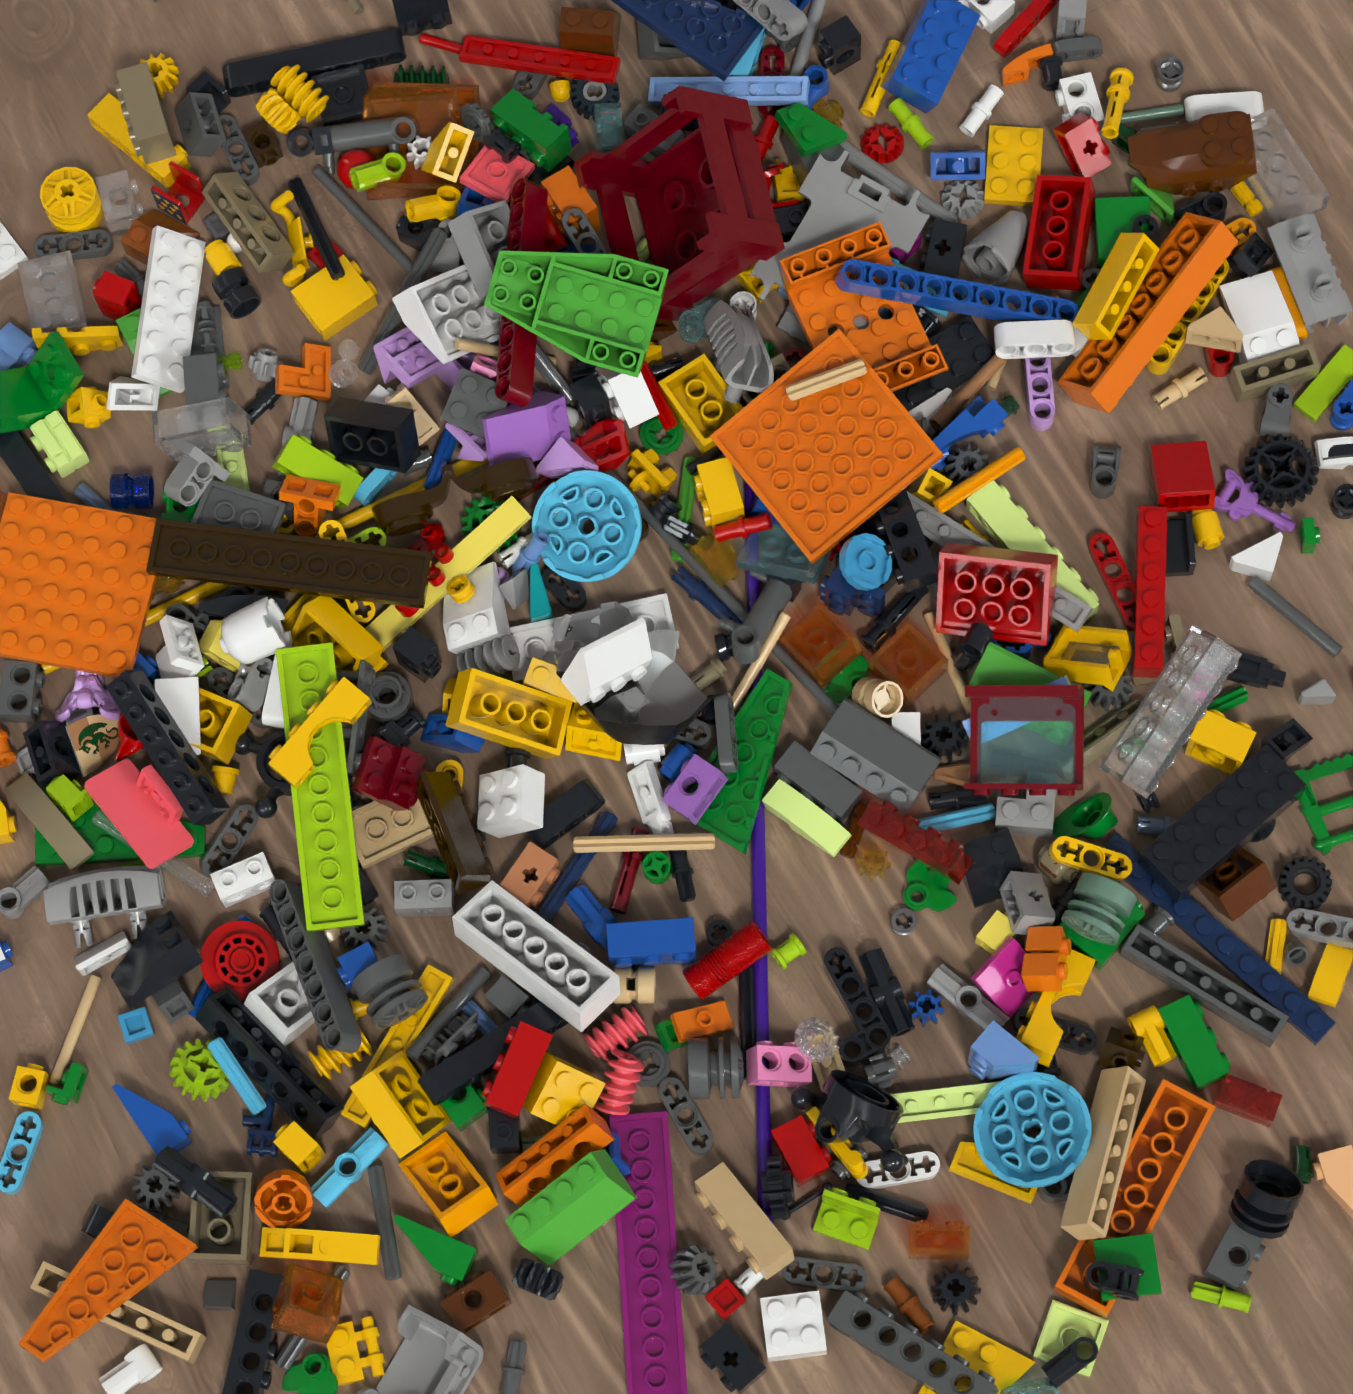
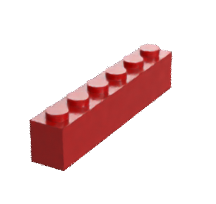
M1139 506L1137 512L1132 677L1161 678L1163 671L1167 507Z

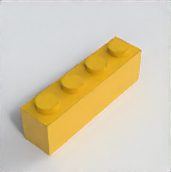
M110 93L87 114L91 126L168 190L175 183L168 164L172 161L186 170L190 168L187 160L188 154L178 144L174 146L177 156L147 165L142 155L137 157L128 133L127 123L122 113L120 100Z
M1120 233L1072 324L1088 340H1112L1160 249L1144 233Z

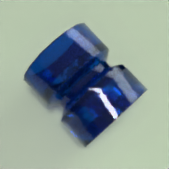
M128 473L111 474L110 502L112 508L128 509L131 504L136 509L153 508L154 480L152 473H135L133 478Z

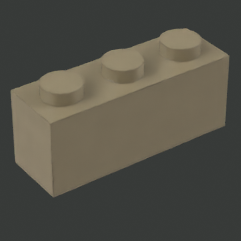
M1308 343L1234 366L1229 375V381L1239 403L1267 394L1270 388L1278 383L1293 386L1315 379L1321 366L1312 343Z

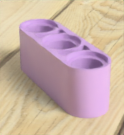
M1050 357L1025 358L1024 375L1029 423L1033 429L1045 431L1052 426L1055 414ZM1040 360L1043 362V365L1036 367L1030 362ZM1040 385L1045 387L1046 390L1044 392H1036L1033 387ZM1038 411H1044L1049 416L1046 418H1039L1035 415V413Z

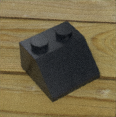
M1008 828L954 848L953 857L974 908L1002 898L999 889L1010 871L1024 872L1019 853Z

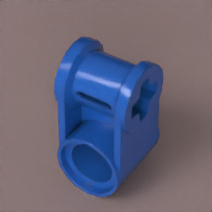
M1353 379L1333 405L1330 422L1337 430L1345 431L1353 426Z

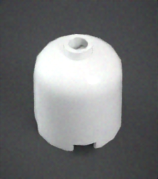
M262 598L224 619L220 645L225 654L230 653L238 662L249 664L275 654L276 649L292 647L290 630L284 632L281 620L285 619L274 599Z

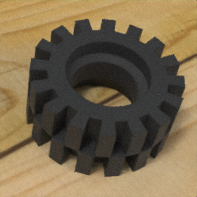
M1303 856L1302 859L1296 857L1292 862H1288L1282 870L1278 879V892L1282 894L1281 899L1283 902L1287 901L1289 903L1288 906L1290 908L1295 906L1308 910H1313L1315 907L1317 909L1328 898L1333 884L1332 879H1330L1331 872L1330 870L1326 871V865L1323 862L1319 864L1317 858L1313 857L1310 860L1308 856ZM1300 874L1312 876L1316 882V889L1309 894L1300 893L1294 886L1295 877Z

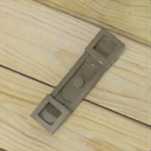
M27 772L5 789V792L72 872L95 854Z

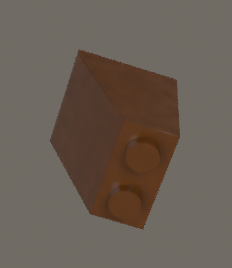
M562 7L559 24L561 49L617 57L621 14L610 10Z

